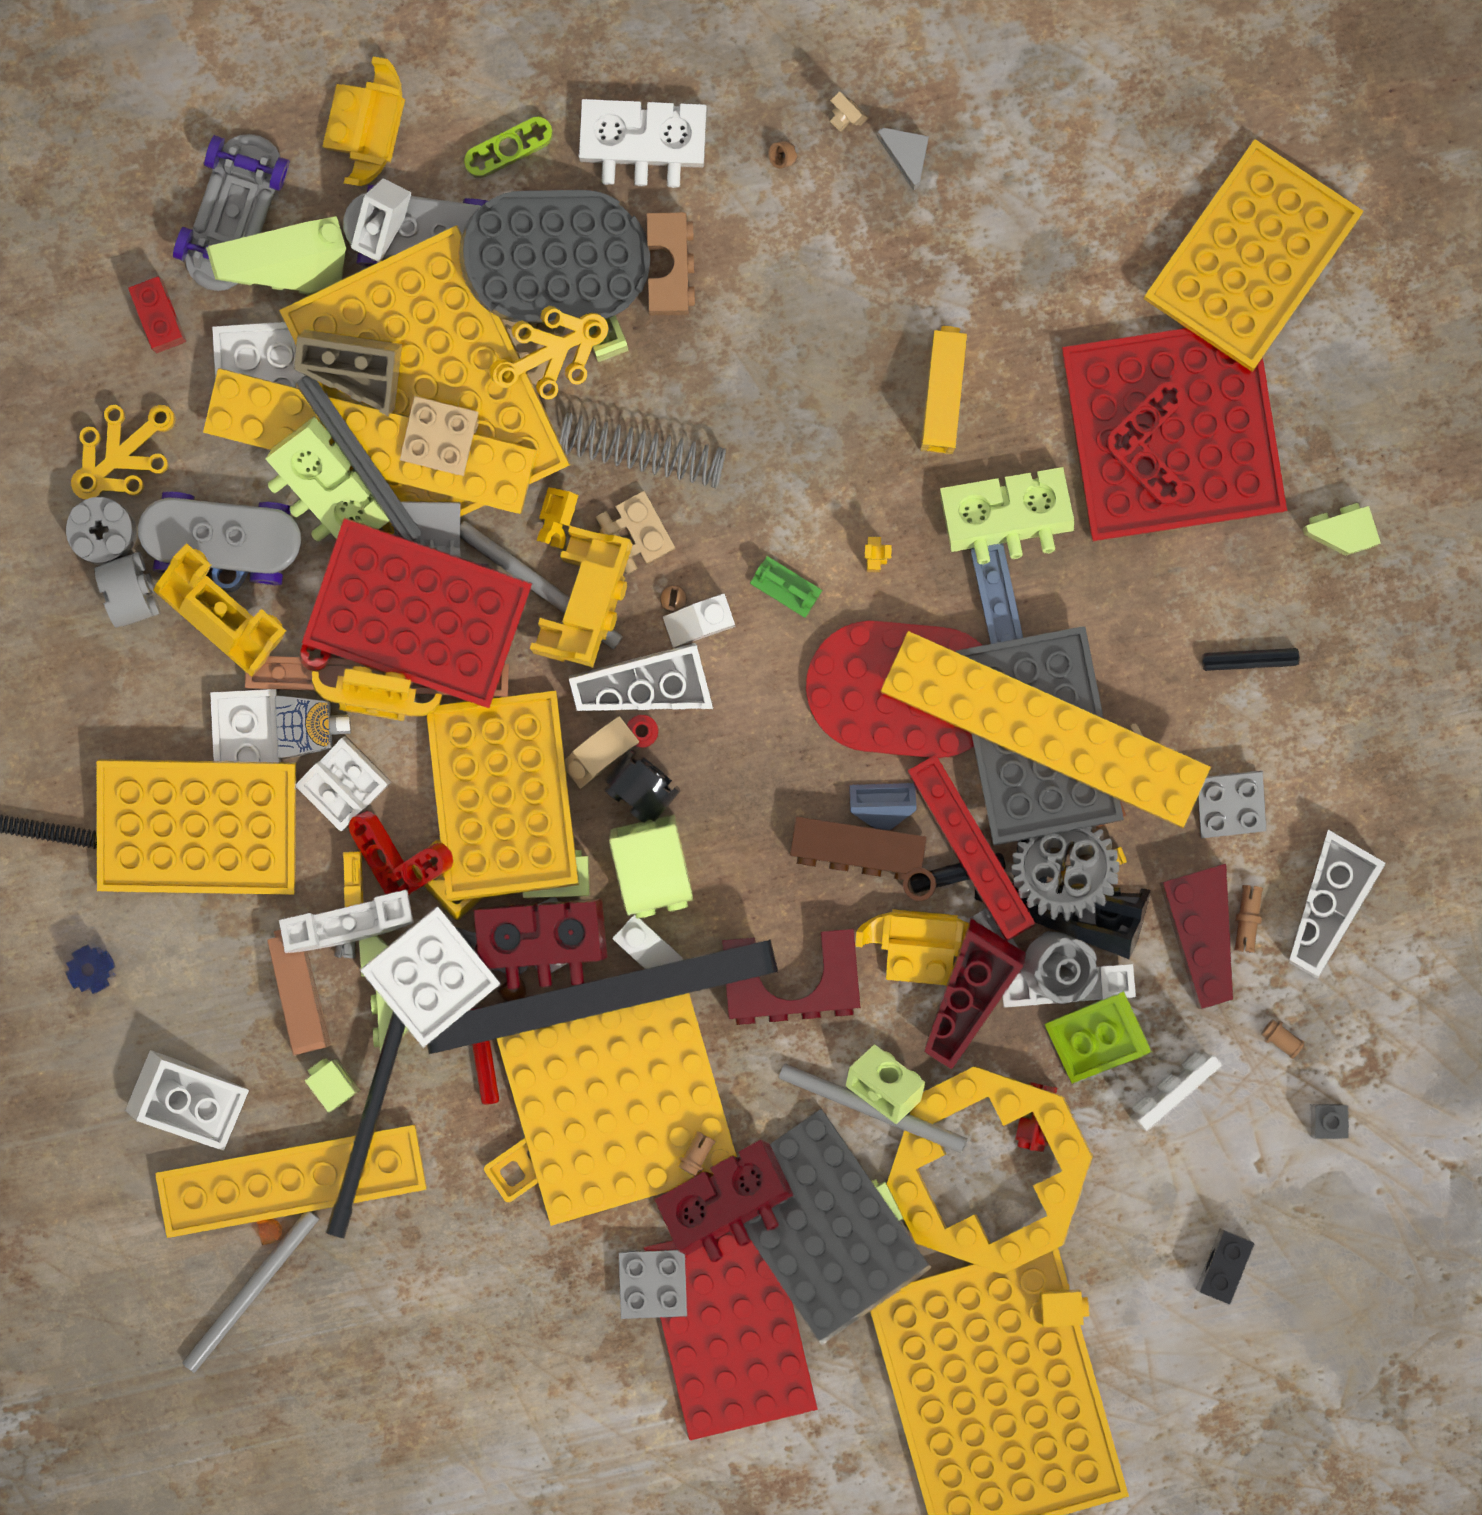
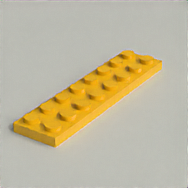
M416 1124L374 1132L353 1203L427 1190ZM356 1135L155 1173L167 1238L333 1207L338 1198Z

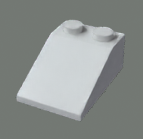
M150 1050L125 1111L138 1122L224 1151L249 1090L190 1064Z

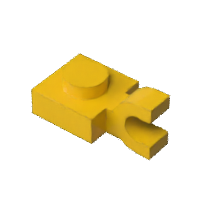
M548 487L539 516L545 522L543 528L539 531L536 541L550 544V546L555 548H564L566 536L562 526H570L578 494Z
M868 537L867 545H865L867 572H880L881 564L887 565V559H891L892 545H881V537Z

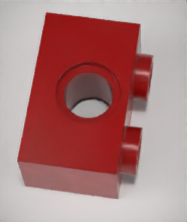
M159 276L128 288L151 349L156 354L187 342L164 281Z

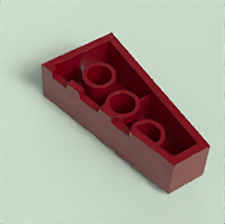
M1220 864L1161 882L1160 886L1197 1008L1204 1009L1233 1000L1226 864Z
M970 918L924 1050L926 1054L950 1069H953L1024 966L1026 957L1024 951Z

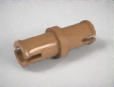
M1242 885L1240 913L1236 914L1235 921L1238 922L1234 951L1244 952L1245 939H1247L1245 951L1247 953H1255L1257 927L1262 922L1259 912L1263 888L1254 886L1251 899V885Z

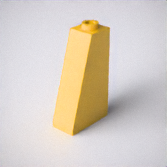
M941 326V331L934 330L920 451L953 454L956 448L967 334L960 333L961 328Z

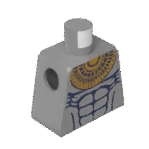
M275 696L278 759H289L329 750L333 747V735L351 734L350 714L331 715L330 702Z

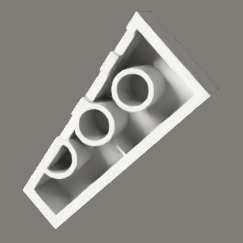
M1330 830L1327 831L1289 963L1316 979L1319 978L1385 867V862Z

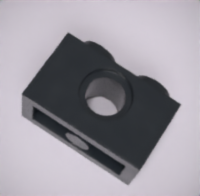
M1220 1228L1196 1290L1230 1305L1255 1243Z

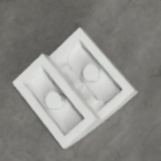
M344 736L298 781L296 787L342 832L349 825L352 817L362 813L391 782Z

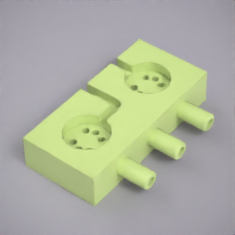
M314 416L274 446L265 458L279 474L268 482L269 489L276 493L288 484L300 498V500L290 506L291 514L294 517H299L308 509L315 514L322 522L321 525L311 531L315 541H321L330 533L337 539L344 518L380 529L389 522V519L355 470L350 471L351 464L335 442L332 445L329 444L331 435Z
M1063 467L1037 471L1036 479H1032L1031 473L1005 477V486L1000 487L999 479L997 478L940 488L941 503L951 552L975 548L977 562L981 565L990 562L989 545L1007 542L1010 558L1018 559L1023 555L1020 540L1040 537L1043 553H1052L1055 551L1053 534L1074 531V517Z

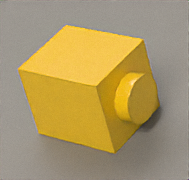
M1080 1289L1040 1292L1041 1319L1044 1328L1084 1325L1083 1317H1089L1088 1297H1082Z

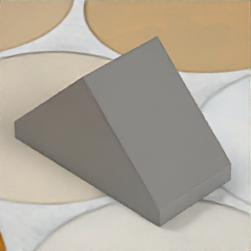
M888 128L880 129L877 134L878 139L911 188L915 190L920 184L929 136Z

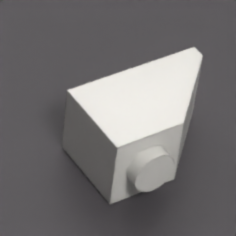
M384 178L364 195L351 248L380 262L405 219L411 192Z
M725 594L692 604L663 617L673 648L735 627Z
M635 914L612 938L645 969L683 960L640 918H636Z

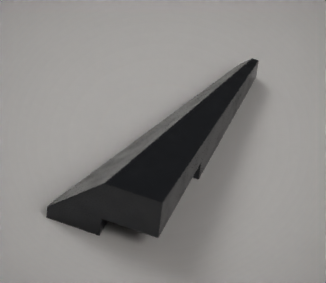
M1059 885L1058 894L1062 893L1063 885ZM1070 886V887H1071L1072 889H1074V890H1080V889H1083L1085 886ZM1014 887L1019 895V889H1017V887ZM1113 887L1114 894L1112 896L1104 894L1106 901L1104 906L1097 902L1094 903L1095 913L1092 914L1085 908L1082 909V918L1079 919L1075 912H1071L1069 920H1065L1063 912H1059L1057 917L1052 919L1051 910L1049 909L1044 914L1039 915V904L1029 908L1027 904L1028 897L1021 898L1035 923L1130 960L1140 936L1151 890L1141 889L1140 893H1121L1120 888ZM975 889L974 899L983 902Z

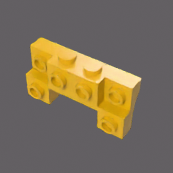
M570 526L568 533L571 537L566 551H562L560 557L563 562L580 566L562 621L564 624L540 618L538 625L541 629L536 643H531L530 649L534 654L562 662L568 660L593 667L602 639H606L608 631H612L616 624L617 613L614 611L618 600L622 601L626 593L627 582H625L623 573L633 544L630 539L591 532Z
M186 543L173 556L168 568L156 583L153 591L252 677L265 664L271 651L280 643L286 630L275 616L267 614L264 610L261 609L253 617L245 608L238 604L220 586L206 576L211 567L206 556L198 549H193Z

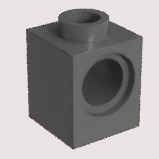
M1310 1104L1312 1138L1349 1139L1348 1105Z

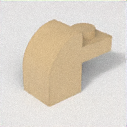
M619 716L588 738L565 759L566 771L581 789L603 770L624 756L639 743V740Z

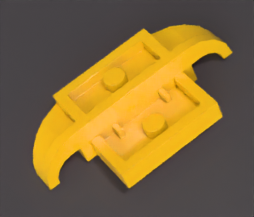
M372 57L371 63L375 70L373 83L367 82L366 88L343 84L336 85L322 147L331 151L349 153V158L355 161L353 171L350 176L345 177L344 184L356 186L369 184L382 172L386 163L391 162L405 99L402 97L399 76L387 58Z
M354 666L352 670L345 668L344 677L338 676L336 688L325 686L320 681L318 672L312 671V684L315 691L323 699L340 703L339 710L404 721L405 715H428L439 706L442 699V694L436 693L430 702H414L416 689H410L411 680H407L404 675L395 672H386L385 675L372 673V670L366 667Z
M892 909V912L878 915L858 928L856 931L855 947H862L869 943L882 944V949L888 950L886 980L947 985L954 965V956H957L969 923L959 919L958 915Z

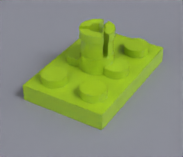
M1124 991L1044 1024L1072 1084L1152 1052Z

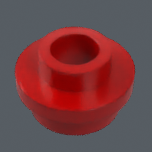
M637 715L627 724L628 728L639 740V743L635 745L636 747L645 748L656 741L658 726L651 717ZM639 725H645L648 728L647 736L638 737L636 735V728Z

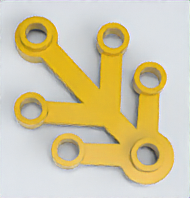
M554 306L545 307L541 312V320L545 325L550 328L563 326L573 330L563 337L533 328L525 321L516 322L512 327V335L516 340L521 343L532 341L544 346L514 362L507 359L496 360L489 369L491 380L499 387H510L517 381L518 375L549 360L543 377L536 384V391L544 399H552L558 393L556 380L568 349L578 345L573 362L565 369V376L573 384L583 383L587 378V370L584 367L591 349L594 345L600 344L608 333V324L601 315L588 313L577 318L562 313ZM556 312L555 320L548 322L549 314ZM596 325V332L589 335V329ZM527 327L526 335L519 337L520 329ZM575 369H580L579 376L572 378V372ZM505 371H510V376L506 380H502V374ZM551 384L550 391L543 393L544 386Z
M117 405L108 406L104 412V418L108 422L106 458L97 466L96 445L100 442V433L93 427H85L81 430L79 437L83 443L82 468L77 470L71 479L72 490L79 498L87 500L98 497L102 491L126 492L131 496H137L142 493L144 483L135 475L128 476L125 480L105 478L114 469L151 470L155 474H162L168 469V460L162 454H153L150 457L130 456L155 432H167L173 428L176 421L175 414L165 405L153 407L148 414V421L121 445V423L125 419V412ZM115 409L119 410L120 418L117 421H111L109 413ZM159 412H164L167 416L166 421L162 424L155 421V416ZM89 431H93L96 434V438L92 443H87L84 438L85 434ZM156 458H161L164 461L163 467L159 470H155L152 466ZM86 477H90L93 480V485L89 489L82 487V480ZM131 480L139 482V488L134 492L128 489V483Z

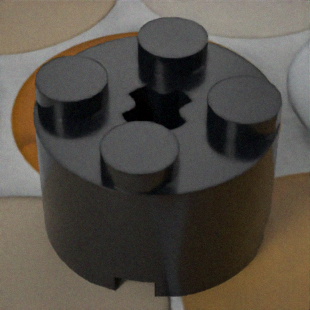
M630 749L606 777L605 781L608 785L604 790L616 801L620 802L624 799L632 806L630 812L641 822L645 823L649 819L655 822L681 790L678 786L672 790L668 786L672 780L646 758L643 757L641 760L633 758L637 752Z

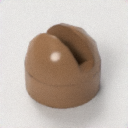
M786 141L772 144L769 149L771 164L778 169L793 165L797 159L795 146ZM785 152V158L783 159L781 153Z
M672 585L662 591L660 600L664 609L669 612H676L684 608L687 597L681 587ZM671 590L678 591L675 607L669 606Z

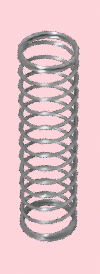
M568 412L565 414L559 443L566 455L571 452L578 434L577 456L580 458L584 454L590 438L589 457L591 461L594 460L603 440L602 461L605 464L611 455L616 441L615 465L619 466L628 445L627 467L631 469L641 446L640 471L643 472L646 469L653 451L652 473L654 475L657 474L666 452L665 476L668 478L671 475L679 453L677 478L679 481L683 478L691 458L690 482L694 483L704 459L702 484L704 487L708 484L714 469L711 487L718 488L726 454L725 448H717L706 479L709 445L706 444L693 477L696 442H692L680 475L684 440L683 438L679 440L668 471L671 436L669 435L655 470L658 432L653 437L643 466L646 430L642 431L630 464L633 427L629 429L618 460L621 425H617L611 446L605 458L608 421H606L592 456L596 419H592L580 453L583 416H580L567 451L573 415Z

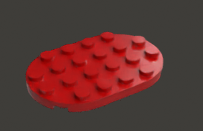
M861 621L837 630L817 649L807 673V701L818 725L837 743L857 751L931 758L934 755H937L938 758L952 757L974 747L970 732L881 693V689L908 631L954 652L983 646L973 637L946 627L884 621Z

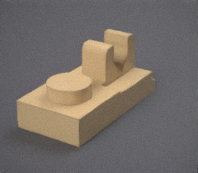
M840 91L830 100L836 106L832 110L835 116L830 122L839 131H842L850 122L856 126H861L869 119L846 94Z

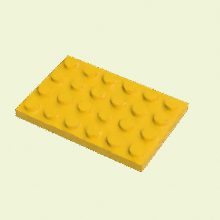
M1254 139L1145 294L1144 300L1253 372L1364 211Z
M549 691L493 698L490 708L469 701L439 705L433 712L427 715L440 843L446 845L453 855V866L444 873L447 901L579 885L557 692Z
M97 760V891L295 894L296 762Z

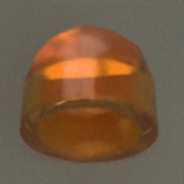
M272 1218L257 1221L262 1246L275 1243L280 1238L282 1227L277 1220Z

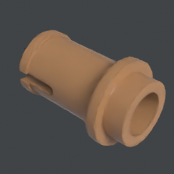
M1272 1019L1261 1033L1265 1037L1264 1042L1273 1043L1289 1055L1291 1059H1294L1303 1048L1305 1042L1282 1026V1021L1276 1022Z
M700 1132L695 1134L696 1136L684 1158L681 1156L679 1158L681 1161L679 1167L694 1176L697 1175L698 1171H703L701 1166L710 1149L715 1144L714 1140L705 1137Z

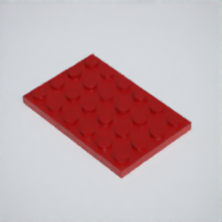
M344 518L302 644L383 672L402 674L405 676V679L411 680L414 683L490 708L533 583Z
M732 1230L715 1239L723 1255L719 1261L711 1262L704 1246L689 1255L685 1254L687 1316L660 1317L689 1441L818 1410L793 1303L752 1241L745 1246H739ZM673 1240L644 1246V1251L677 1250Z

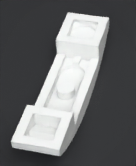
M407 890L374 897L375 901L313 915L312 913L279 920L285 953L309 951L355 942L414 923Z
M1133 964L1096 967L1098 972L1097 982L1089 995L1080 1001L1103 1000L1123 991L1127 998L1136 997ZM1022 973L1016 976L1003 995L1004 1007L1056 1003L1033 991Z

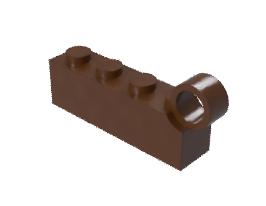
M796 816L790 852L791 857H797L796 864L816 867V862L822 861L830 863L829 869L848 872L849 866L862 868L861 874L881 877L882 871L895 873L894 879L903 881V889L906 895L915 901L929 899L936 890V880L933 874L923 868L927 837ZM919 873L925 874L931 881L930 890L922 896L912 894L908 887L910 878Z

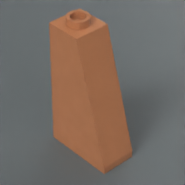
M281 929L273 931L275 938L268 939L267 941L293 1055L332 1046L308 952L285 953Z

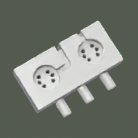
M582 99L580 162L602 163V184L613 185L615 183V164H635L634 184L636 186L647 185L648 165L668 166L667 186L678 188L680 187L681 167L704 168L706 105L680 104V106H674V103L647 102V110H642L641 102Z

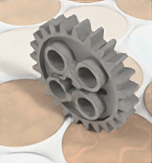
M1092 827L1026 839L1028 843L1018 842V851L1020 853H1013L1015 865H1012V875L1016 876L1013 878L1014 887H1021L1019 889L1020 899L1028 897L1027 904L1029 908L1039 904V915L1044 914L1047 909L1051 910L1052 919H1055L1059 912H1063L1065 920H1069L1071 912H1075L1080 919L1083 915L1082 909L1086 908L1093 914L1095 913V902L1104 906L1106 904L1104 894L1112 896L1114 891L1111 884H1118V875L1116 873L1119 872V862L1115 861L1118 859L1117 850H1110L1112 848V840H1103L1102 829L1092 833ZM1074 844L1070 854V866L1067 867L1063 891L1058 894L1057 891L1061 883V871L1064 870L1066 865L1068 846ZM1049 848H1058L1061 850L1056 854H1050L1046 852ZM1083 854L1093 856V858L1087 861L1080 860L1078 857ZM1044 876L1051 877L1053 879L1051 882L1041 883L1038 881L1041 877ZM1076 883L1085 885L1080 890H1074L1070 886Z

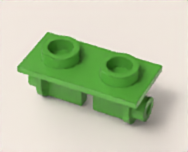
M768 556L761 563L750 582L751 585L806 618L823 591Z

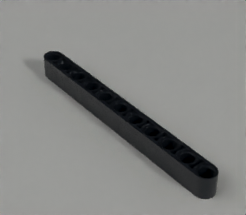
M766 940L467 1011L427 1044L428 1053L442 1052L778 972L771 940Z

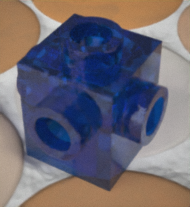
M86 945L71 953L74 959L66 963L70 969L66 971V976L74 989L79 987L81 992L90 990L92 994H96L110 986L108 980L116 976L113 971L116 965L107 950L103 952L101 947L91 949L89 945ZM87 963L94 967V972L91 976H86L83 971V967Z

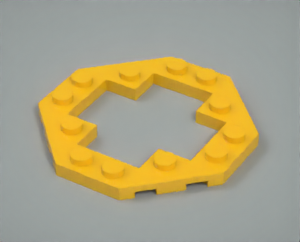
M974 1066L924 1091L921 1101L910 1111V1115L935 1124L987 1097L990 1098L1003 1126L1033 1112L1062 1172L1033 1185L1047 1216L993 1243H990L976 1214L947 1228L918 1168L947 1154L943 1146L905 1130L887 1181V1186L916 1244L1005 1274L1064 1245L1088 1169L1093 1159V1154L1064 1096Z

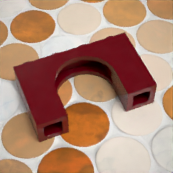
M854 929L820 932L823 956L822 978L815 990L803 998L796 1000L778 998L766 990L759 976L726 984L729 1019H736V1025L756 1023L755 1017L768 1016L769 1022L789 1021L788 1014L801 1013L802 1019L821 1018V1011L834 1010L835 1017L854 1015V1009L861 1008ZM755 937L722 940L723 951L756 943Z

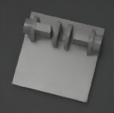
M401 502L421 531L420 537L414 542L460 557V502ZM394 528V535L400 536Z
M1262 770L1206 777L1198 795L1201 838L1266 831Z
M678 1250L619 1252L621 1319L687 1316L685 1254L678 1252Z

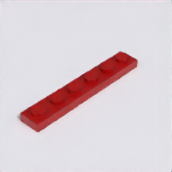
M937 755L909 769L908 775L1005 940L1008 941L1035 926L1033 918L1020 899L1016 889Z

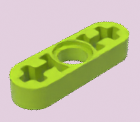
M533 117L471 148L464 158L468 173L476 178H484L546 147L553 137L550 123L542 117ZM537 125L540 129L544 127L547 129L543 132L544 139L538 141L536 137H532L526 140L530 146L526 149L523 147L521 138L516 134L523 131V135L526 137L532 133V126ZM505 139H513L518 144V150L512 156H504L499 151V145ZM493 146L494 152L501 162L495 164L494 159L491 158L485 162V169L480 170L477 166L472 168L471 164L474 163L473 156L479 154L481 158H485L491 154L487 148Z

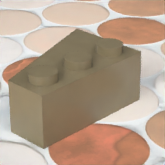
M304 330L297 337L294 370L330 388L334 387L350 395V398L358 402L362 401L378 409L380 413L389 416L395 409L402 344Z

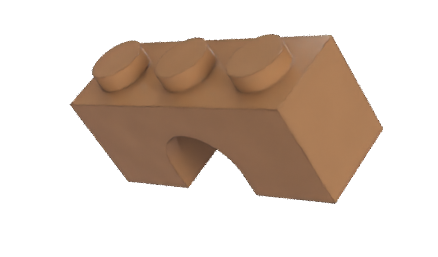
M686 212L647 213L649 251H664L674 260V267L667 276L648 279L649 315H689V306H695V286H688V274L694 273V254H687V241H694L693 221H687Z

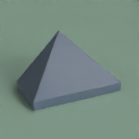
M914 783L849 785L851 813L874 829L890 831L916 811Z

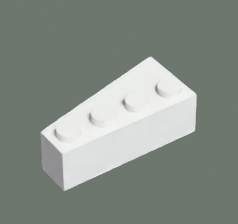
M696 643L569 676L577 711L713 709Z

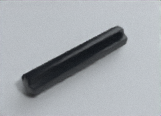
M1297 648L1213 652L1202 655V667L1205 671L1297 666L1300 662L1299 650Z
M995 853L998 861L1005 870L1006 864L1003 855L1001 853ZM961 863L930 870L936 880V888L969 880ZM915 874L910 878L911 889L914 893L930 890L931 881L925 874Z

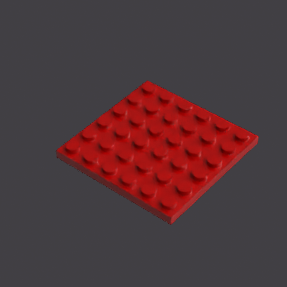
M1187 328L1061 348L1092 542L1287 512L1263 358L1252 372ZM1171 381L1176 382L1183 389V403L1144 441L1183 484V493L1180 499L1173 504L1164 505L1156 501L1111 455L1107 449V438L1159 385ZM1163 389L1161 392L1164 396L1157 405H1155L1153 400L1148 402V404L1157 408L1161 417L1166 415L1165 412L1161 411L1163 406L1168 402H1171L1173 405L1177 403L1174 399L1177 393L1173 389L1169 392ZM1141 411L1136 416V422L1139 427L1149 429L1154 425L1155 419L1151 412ZM1129 422L1125 427L1129 428L1130 431L1124 437L1114 436L1117 441L1114 447L1117 450L1120 448L1128 450L1130 447L1127 443L1134 435H1136L1138 440L1143 437L1133 430ZM1141 457L1136 461V470L1141 475H1149L1153 472L1154 463L1150 458ZM1161 469L1153 479L1147 481L1152 487L1156 481L1162 486L1161 496L1170 495L1175 497L1176 494L1173 492V489L1176 486L1173 482L1165 484L1160 479L1165 474Z

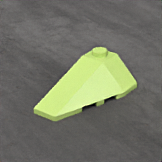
M337 216L211 245L206 249L216 280L246 285L260 284L272 286V289L283 290L285 288L311 295L342 280L346 246Z

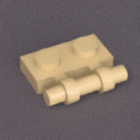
M645 491L615 506L621 516L620 519L612 522L607 511L595 517L601 527L599 530L601 534L620 536L618 532L626 527L631 534L635 544L632 546L624 570L626 575L638 569L633 560V557L641 553L646 564H649L676 549Z

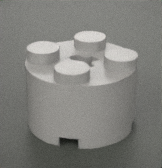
M94 497L82 501L71 510L66 524V536L70 547L79 557L101 566V564L125 557L131 551L136 542L137 528L133 517L122 505L109 498ZM100 524L109 529L107 533L103 534V539L94 534L95 530L99 529Z
M140 552L101 564V566L94 569L99 592H103L106 601L104 603L105 609L115 628L124 627L161 614L156 597L151 596V593H154L153 589L155 587L153 578L150 573L144 575L143 571L146 568Z
M1047 931L1035 939L1025 952V963L1021 973L1024 975L1027 984L1036 993L1056 1003L1065 1004L1084 999L1093 990L1097 982L1096 954L1086 943L1067 934Z

